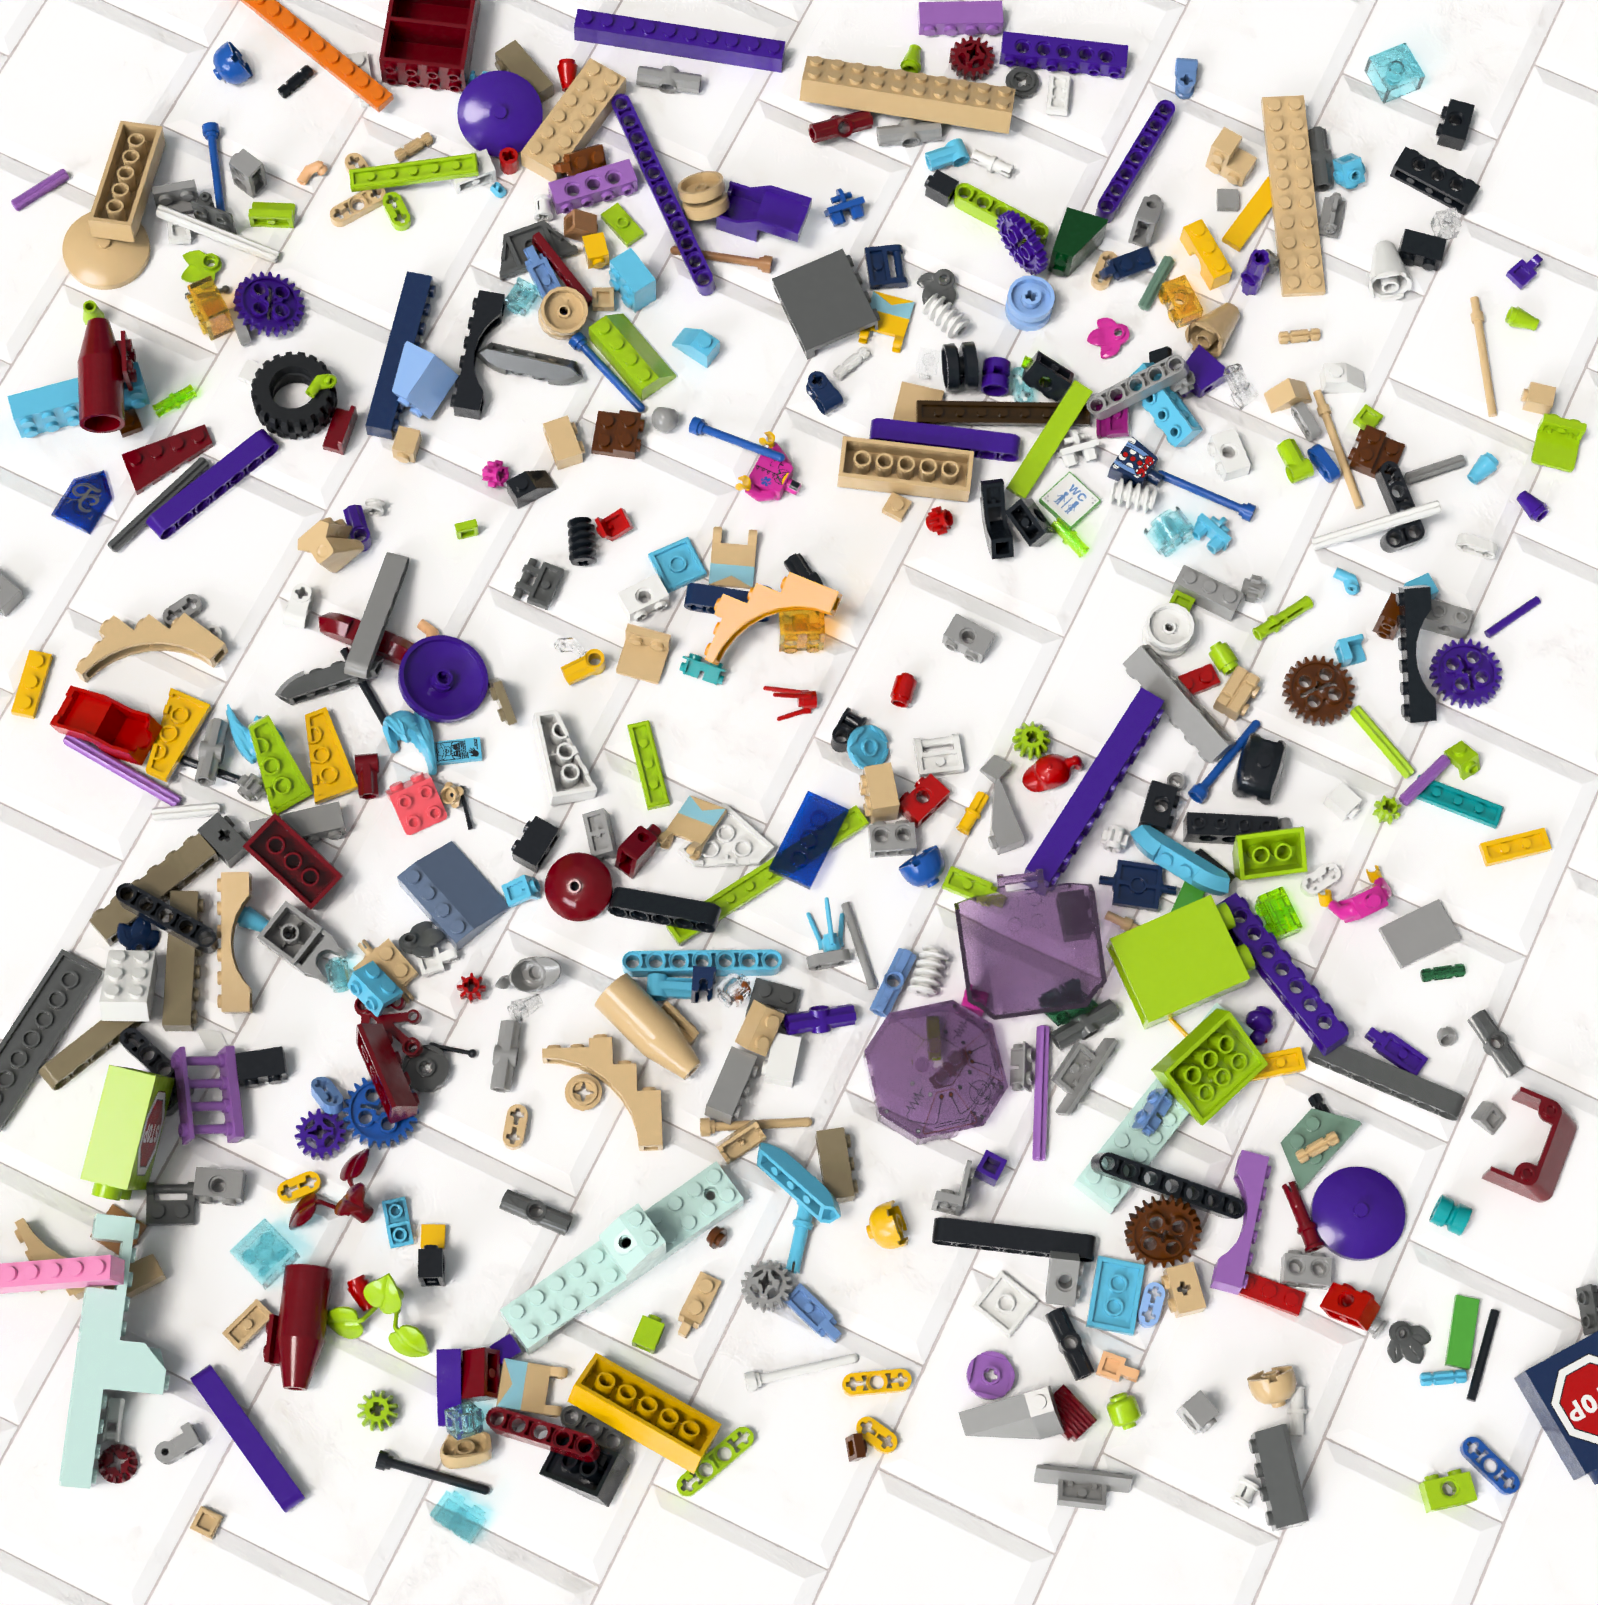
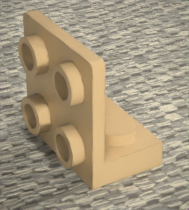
M628 623L625 630V642L616 673L649 683L659 684L671 646V635Z

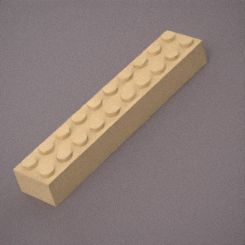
M807 56L799 101L1009 134L1016 89L1007 86L989 85L987 83L969 82L964 79H951L945 76L907 72L902 69L894 70L882 66L844 62L839 59L832 60L819 56Z

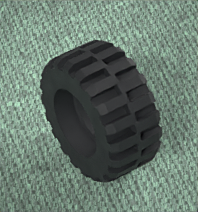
M292 351L285 352L286 355L284 356L277 354L273 356L274 360H266L263 363V369L258 368L255 373L256 378L252 379L251 398L262 426H266L269 432L275 433L276 431L277 436L285 438L287 435L290 436V439L297 440V436H303L304 439L310 437L309 434L312 432L314 434L321 432L320 427H327L330 423L329 417L332 418L336 410L335 407L337 406L338 399L335 386L319 390L314 398L298 408L282 407L274 401V397L285 385L303 383L309 386L317 375L332 374L331 371L327 370L326 364L322 361L318 362L317 357L313 355L306 357L305 352L298 351L297 354H292Z

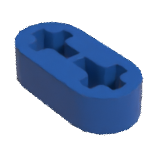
M1316 444L1307 450L1309 459L1328 483H1332L1340 478L1339 468L1320 444Z

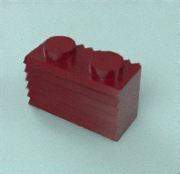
M1063 1384L1053 1394L1065 1432L1061 1435L1066 1440L1072 1439L1075 1442L1097 1419Z

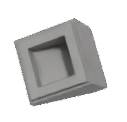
M994 754L979 771L995 784V780L1000 779L1001 781L1011 771L1012 765Z
M1482 1101L1470 1117L1473 1122L1491 1135L1495 1134L1506 1119L1505 1115L1494 1103Z

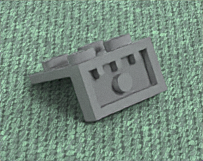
M967 1160L959 1194L955 1195V1192L949 1189L937 1190L931 1210L959 1216L960 1211L966 1209L970 1191H967L966 1188H970L975 1168H971L972 1161Z

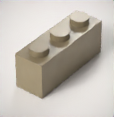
M516 40L495 52V67L497 70L512 72L523 77L534 87L541 103L554 95L553 83Z
M844 1127L816 1131L815 1138L822 1184L833 1194L838 1203L854 1201L855 1194L858 1193V1185L856 1179L852 1180L851 1171L855 1170L853 1156L849 1157L847 1149L851 1148L850 1135L845 1134Z

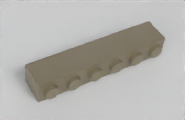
M198 833L195 836L188 837L183 842V846L178 850L169 852L163 862L150 867L144 877L134 880L131 884L163 902H167L170 899V891L182 890L217 862L219 858L214 849ZM128 892L124 894L122 899H131L133 897V893ZM115 895L110 900V904L104 909L96 910L89 921L105 942L112 946L118 941V924L124 923L132 927L139 916L124 909ZM151 903L145 904V905L143 906L142 910H143V911H149V910H151L152 907H153V904H151Z
M170 891V906L203 923V921H200V914L205 911V899L201 898L199 891ZM169 914V921H171L173 915ZM185 926L182 929V933L191 932L193 926ZM169 933L167 938L162 1026L165 1031L193 1032L194 1024H198V1010H195V1002H199L200 990L196 988V981L201 978V966L197 964L198 957L202 956V952Z

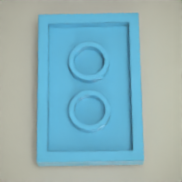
M1103 1256L1097 1257L1086 1327L1129 1336L1134 1335L1145 1265Z

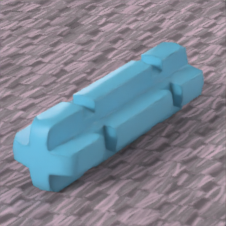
M1464 1369L1456 1370L1455 1372L1453 1370L1436 1371L1432 1374L1424 1372L1420 1374L1419 1379L1421 1386H1431L1432 1384L1447 1385L1454 1382L1459 1384L1467 1381V1373Z

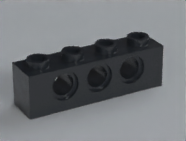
M1406 146L1390 174L1394 179L1462 215L1466 214L1480 188V185L1476 184L1473 180L1464 178L1454 170L1447 169L1438 164L1437 161L1429 159L1418 151Z
M1187 812L1183 820V842L1234 845L1236 835L1278 830V817Z

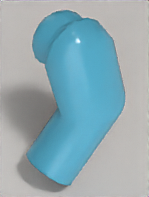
M1337 567L1333 577L1343 581L1345 590L1349 595H1356L1360 590L1356 575Z

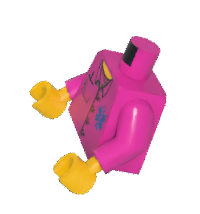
M770 431L764 432L768 437V441L762 437L759 438V443L764 446L768 445V448L783 453L785 460L779 462L760 455L749 477L746 475L738 477V480H741L743 484L738 483L735 485V488L739 491L745 489V493L758 502L780 500L785 491L797 495L801 483L792 479L794 467L777 442H774L775 435Z
M1375 865L1376 870L1373 872H1369L1366 869L1369 881L1374 884L1338 902L1332 899V893L1329 889H1325V895L1318 893V898L1322 907H1328L1337 917L1348 923L1362 919L1388 906L1387 900L1391 898L1392 891L1384 878H1382L1379 866Z

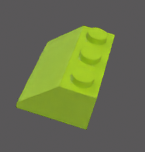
M1303 826L1235 836L1232 851L1234 875L1240 880L1308 872Z

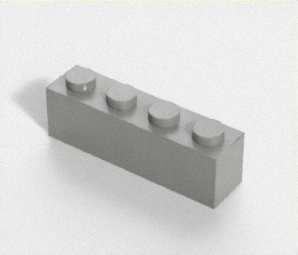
M339 801L280 815L311 845L318 843L322 839L329 838L334 840L347 834ZM270 817L250 821L251 836Z

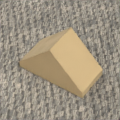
M1287 378L1264 393L1271 414L1290 409L1291 406L1299 402H1304L1305 404L1312 402L1305 382Z

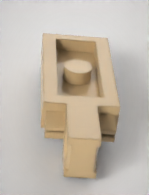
M700 1271L679 1313L678 1321L682 1322L678 1330V1335L687 1338L692 1327L698 1329L699 1325L701 1326L722 1281Z

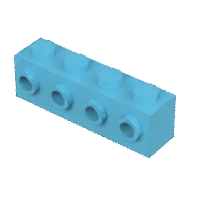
M1143 363L1130 376L1150 367L1155 363ZM1156 374L1153 381L1159 380L1162 374ZM1137 384L1133 391L1140 390L1142 384ZM1169 386L1141 400L1143 408L1150 412L1156 426L1163 430L1167 436V441L1174 447L1187 446L1203 430L1178 394L1173 392Z

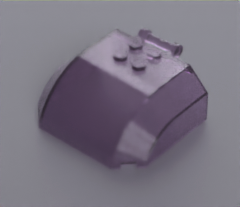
M1035 869L1036 872L1009 876H1004L1003 874L996 875L999 893L978 895L954 903L967 1000L987 1013L993 1020L1087 1007L1097 991L1107 982L1095 890L1092 884L1063 883L1045 886L1043 869ZM1037 881L1038 885L1035 888L1006 891L1005 885Z

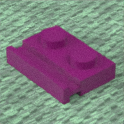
M1123 394L1116 395L1114 401H1119ZM1098 404L1096 406V411L1101 410L1103 404ZM1129 407L1106 419H1096L1097 438L1129 436Z

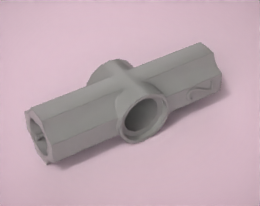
M639 65L636 85L655 87L666 94H673L676 91L699 94L702 75L680 72L678 68L669 65L663 66L662 69Z
M908 119L901 121L898 125L876 128L879 146L901 144L903 147L911 148L917 146L920 142L942 140L941 123L937 122L917 123L915 120Z
M220 718L208 721L204 741H201L199 746V762L195 774V782L205 787L215 784L219 764H222L224 759V743L228 722Z
M501 1020L498 1042L494 1047L492 1065L494 1066L490 1090L499 1093L511 1091L513 1072L517 1066L519 1047L517 1046L521 1023L514 1020Z

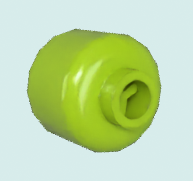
M1122 1392L1110 1397V1402L1106 1408L1112 1424L1116 1427L1122 1426L1123 1430L1135 1427L1137 1425L1135 1421L1141 1417V1411L1135 1396Z

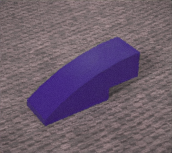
M436 1349L438 1427L462 1426L461 1349Z

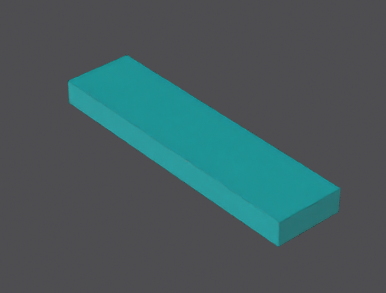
M1435 780L1415 798L1496 829L1504 808L1501 805Z

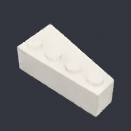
M557 709L534 712L532 726L550 806L595 799L598 789L592 782L586 766L583 765L578 755L579 752L576 746L573 745Z

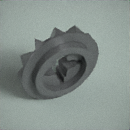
M1016 67L1009 71L1005 83L1007 87L1016 89L1015 95L1020 96L1022 99L1024 96L1030 97L1037 91L1039 78L1030 68ZM1026 78L1025 85L1018 87V83Z

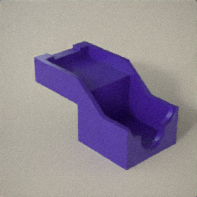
M729 182L727 194L730 206L726 212L716 217L717 230L755 242L760 231L798 243L811 209L812 198L772 185L748 187L736 182Z

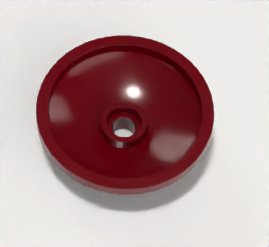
M570 853L559 858L551 866L545 879V896L548 904L556 914L570 921L579 922L595 918L608 906L613 893V881L608 868L600 859L587 853ZM574 882L579 884V888L576 891L572 889Z

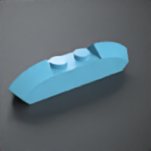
M1141 825L1130 832L1133 842L1140 852L1185 882L1213 895L1223 896L1229 893L1230 878L1225 871L1150 825Z
M761 1142L759 1144L757 1166L819 1222L830 1224L841 1217L840 1207L836 1198L816 1177L782 1149Z

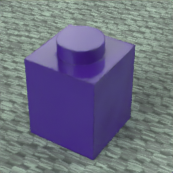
M986 1149L975 1170L974 1177L994 1187L1007 1160Z

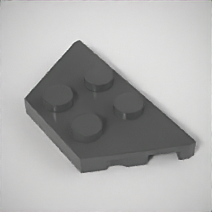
M544 220L503 234L501 267L499 271L500 280L527 272L524 262L528 259L523 250L533 245V235L538 231L560 259L578 254V248L576 245H571L567 242L561 233L553 230L551 225Z

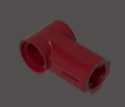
M378 753L355 755L359 798L370 800L379 797Z

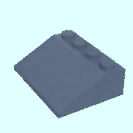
M452 841L414 862L397 876L399 886L437 929L445 935V938L457 951L511 908L508 907L507 902Z

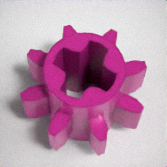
M487 461V465L482 469V480L488 481L489 487H503L504 483L509 479V468L503 466V461Z

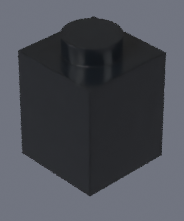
M937 169L934 175H929L924 183L926 187L925 196L947 208L954 198L955 189L959 185V181Z

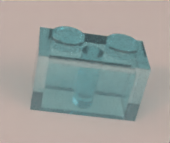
M446 1490L429 1515L433 1520L471 1546L487 1523V1518L484 1517L486 1512L475 1504L472 1508L464 1503L466 1498L454 1490L453 1493H450Z

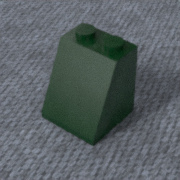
M1067 207L1052 250L1048 271L1057 276L1069 277L1102 244L1108 219Z

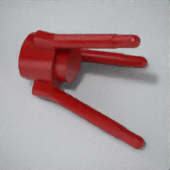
M773 686L763 687L766 691L780 692L773 693L774 697L797 698L798 707H802L800 710L777 717V721L801 714H811V709L817 708L816 691Z

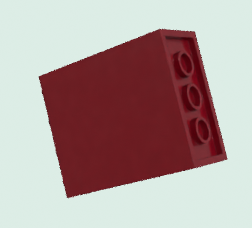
M389 0L379 57L382 82L389 85H408L413 88L426 87L432 90L443 89L456 93L463 92L469 79L481 5L480 0Z

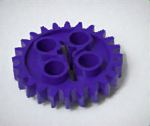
M1008 210L1000 215L996 220L998 223L996 227L999 229L998 234L1002 237L1000 240L1004 242V248L1009 250V255L1014 257V261L1019 263L1020 268L1024 267L1025 272L1029 271L1031 275H1037L1047 269L1048 258L1045 256L1047 252L1043 250L1045 246L1039 241L1041 238L1036 236V230L1031 229L1030 223L1027 224L1025 218H1021L1019 213L1015 214L1013 210L1011 212ZM1025 239L1027 240L1021 246H1018L1020 242H1022Z
M260 271L259 277L252 273L250 279L245 277L244 281L239 283L234 294L233 303L236 304L234 311L239 312L238 319L244 318L243 325H251L250 331L256 328L258 329V335L265 331L267 337L270 336L271 332L278 337L280 331L283 335H286L288 330L293 332L295 326H299L304 315L305 305L302 304L304 297H299L300 290H293L295 283L287 284L288 278L282 281L280 280V274L273 277L269 271L268 276H265ZM268 289L271 290L270 302L267 300L269 296ZM269 307L271 308L270 313H269L270 320L267 319V313H268Z
M1460 638L1458 644L1451 640L1449 646L1446 643L1443 644L1442 650L1438 649L1435 653L1436 656H1433L1431 660L1433 664L1429 667V670L1432 671L1429 679L1435 680L1431 686L1439 688L1436 692L1437 695L1444 694L1443 701L1448 698L1451 699V706L1458 702L1459 708H1462L1464 703L1467 704L1468 709H1471L1473 703L1480 707L1482 701L1488 703L1489 697L1493 698L1496 694L1495 691H1498L1500 688L1498 683L1501 682L1502 677L1498 674L1501 673L1502 668L1496 667L1500 660L1492 659L1495 652L1487 653L1489 646L1483 649L1480 648V641L1473 645L1471 638L1467 644L1464 643L1463 638ZM1467 657L1473 658L1476 663L1469 662ZM1446 664H1452L1455 670L1449 669ZM1476 677H1481L1485 683L1478 682ZM1455 684H1461L1464 690L1458 689Z

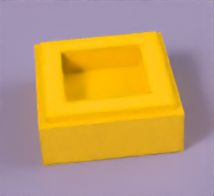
M421 1224L420 1248L424 1249L425 1245H437L438 1248L445 1250L446 1225Z

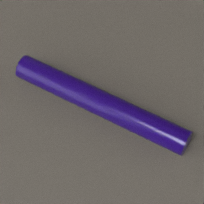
M1537 596L1533 597L1485 630L1484 634L1487 638H1491L1539 605L1541 600Z

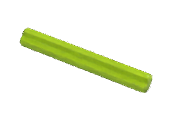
M1359 705L1353 708L1350 715L1405 779L1412 776L1415 769L1364 709Z

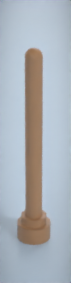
M677 246L670 248L671 254L681 256ZM701 250L706 260L758 267V270H762L763 273H771L770 268L772 267L773 256L764 255V257H759L758 259Z

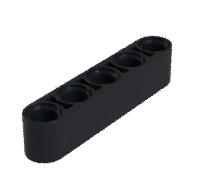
M123 883L117 887L116 897L124 909L203 953L211 954L218 949L219 940L212 928L131 883ZM128 892L133 893V897L131 899H122L124 894ZM148 903L153 904V907H152L151 910H149V911H143V910H142V908H143V906H144L145 904H148ZM168 914L173 915V918H172L171 921H169V922H163V921H162V919H163V917H164L165 915H168ZM185 926H193L191 932L182 933V929ZM210 936L213 938L209 944L201 943L205 937Z
M616 887L610 899L608 912L617 917L713 933L720 917L721 908L710 902Z

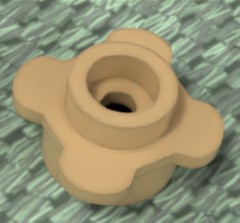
M452 782L445 783L440 793L442 803L451 804L453 808H458L460 806V798L464 794V789L454 786Z

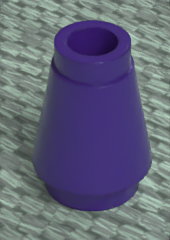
M1526 490L1521 492L1516 499L1530 520L1539 522L1549 512L1546 503Z

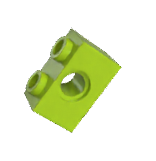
M1461 1469L1447 1472L1448 1476L1439 1478L1438 1474L1424 1477L1425 1481L1419 1484V1489L1426 1513L1477 1501L1470 1471L1462 1473ZM1443 1484H1448L1452 1488L1451 1496L1444 1494L1442 1490Z

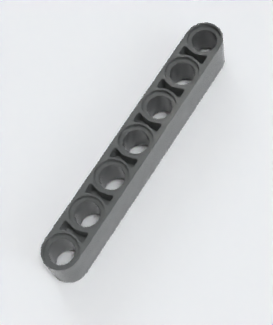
M1313 1043L1308 1055V1060L1319 1066L1448 1120H1458L1465 1101V1097L1455 1091L1343 1044L1324 1056Z

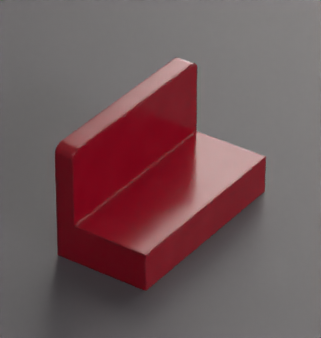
M351 405L349 411L336 407L322 445L323 450L341 455L345 454L358 418L356 406Z

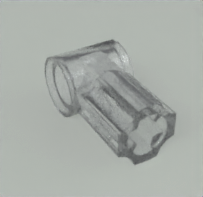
M1241 364L1229 365L1224 369L1223 375L1232 392L1229 397L1237 409L1242 410L1259 397L1257 389L1248 381Z

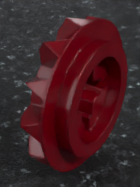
M124 1444L111 1445L102 1451L98 1460L99 1472L102 1477L108 1482L115 1484L124 1483L131 1479L138 1466L135 1452ZM114 1455L120 1460H126L121 1464V1473L116 1467H108L114 1463Z

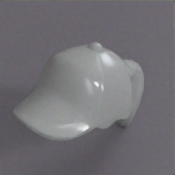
M550 957L524 958L515 964L509 976H501L495 987L507 989L511 985L522 992H537L554 984L559 979L561 966Z

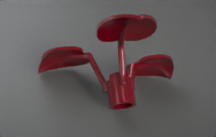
M367 1148L354 1154L343 1165L340 1179L342 1181L347 1180L350 1188L337 1205L317 1199L315 1193L309 1194L302 1198L292 1211L289 1229L297 1228L311 1219L317 1205H324L334 1209V1213L337 1216L352 1215L360 1223L368 1221L374 1209L364 1201L365 1185L361 1182L354 1185L353 1179L358 1177L364 1170L370 1149Z

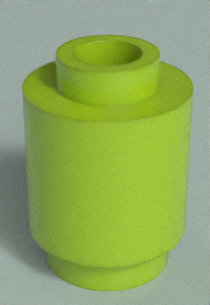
M1219 641L1210 647L1211 651L1208 655L1219 672H1222L1224 676L1233 673L1235 668L1239 666L1237 663L1239 660L1228 643Z

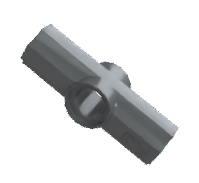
M1317 126L1308 130L1314 190L1326 192L1333 187L1331 173L1332 151L1328 149L1326 129Z
M1108 999L1089 1011L1086 1009L1071 1018L1070 1022L1051 1032L1052 1041L1061 1051L1080 1039L1085 1040L1096 1034L1104 1025L1116 1020L1120 1016L1118 1008L1114 1002Z
M1485 1009L1477 1012L1467 1020L1483 1043L1485 1053L1492 1056L1506 1078L1511 1077L1525 1067L1509 1045L1507 1035L1498 1029ZM1491 1039L1497 1040L1500 1043V1048L1494 1047Z
M509 1189L504 1193L499 1209L527 1220L532 1225H539L563 1236L568 1232L573 1216L544 1205L540 1200H532ZM533 1208H540L543 1212L541 1216L534 1218L530 1216V1211Z

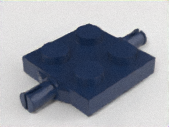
M1119 859L1114 876L1100 875L1098 882L1099 885L1112 886V905L1154 912L1158 911L1159 899L1162 894L1176 896L1177 886L1163 885V867Z

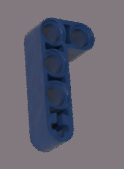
M690 583L687 585L684 607L691 611L715 614V603L723 594L748 603L747 596L749 591ZM770 616L758 622H767L770 620Z

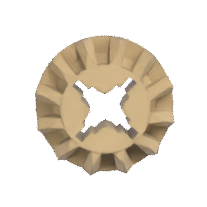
M579 1074L567 1082L565 1098L573 1109L582 1112L589 1109L592 1110L600 1102L602 1087L595 1077L588 1074ZM583 1084H585L586 1091L590 1092V1095H586L584 1101L577 1094V1092L581 1091Z

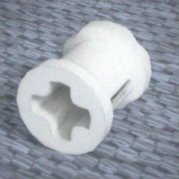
M538 194L533 197V203L536 208L534 219L538 222L542 220L547 222L553 219V213L550 211L552 197L548 194Z
M1240 1477L1238 1480L1240 1484L1234 1496H1231L1229 1500L1235 1505L1249 1510V1503L1254 1492L1259 1490V1486L1248 1479Z

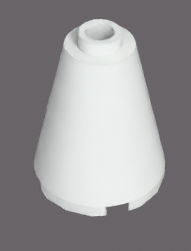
M1383 240L1378 242L1373 248L1368 289L1373 298L1376 296L1380 298V301H1394L1404 297V292L1407 290H1411L1412 281L1394 243Z

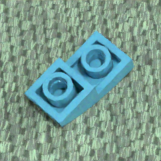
M405 1196L382 1201L390 1249L414 1244Z

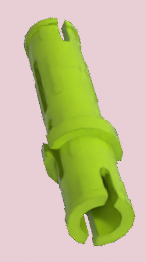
M1305 595L1275 616L1270 615L1267 621L1252 629L1253 635L1257 640L1261 641L1271 633L1280 631L1282 626L1313 608L1312 600Z

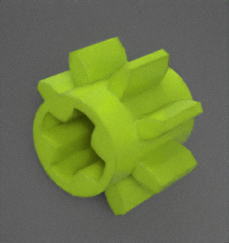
M1383 795L1381 802L1376 801L1374 803V807L1378 809L1374 810L1372 815H1377L1378 823L1384 821L1391 825L1393 818L1398 820L1400 817V813L1396 811L1400 810L1402 805H1397L1395 797L1390 799Z

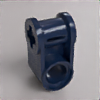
M814 371L809 375L806 392L823 415L830 413L844 403L839 391L834 388L823 372Z

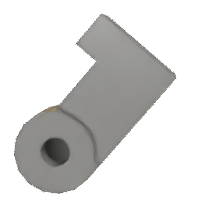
M187 1422L180 1427L183 1432L182 1434L170 1441L160 1442L156 1446L154 1454L158 1461L165 1465H171L204 1446L191 1423Z

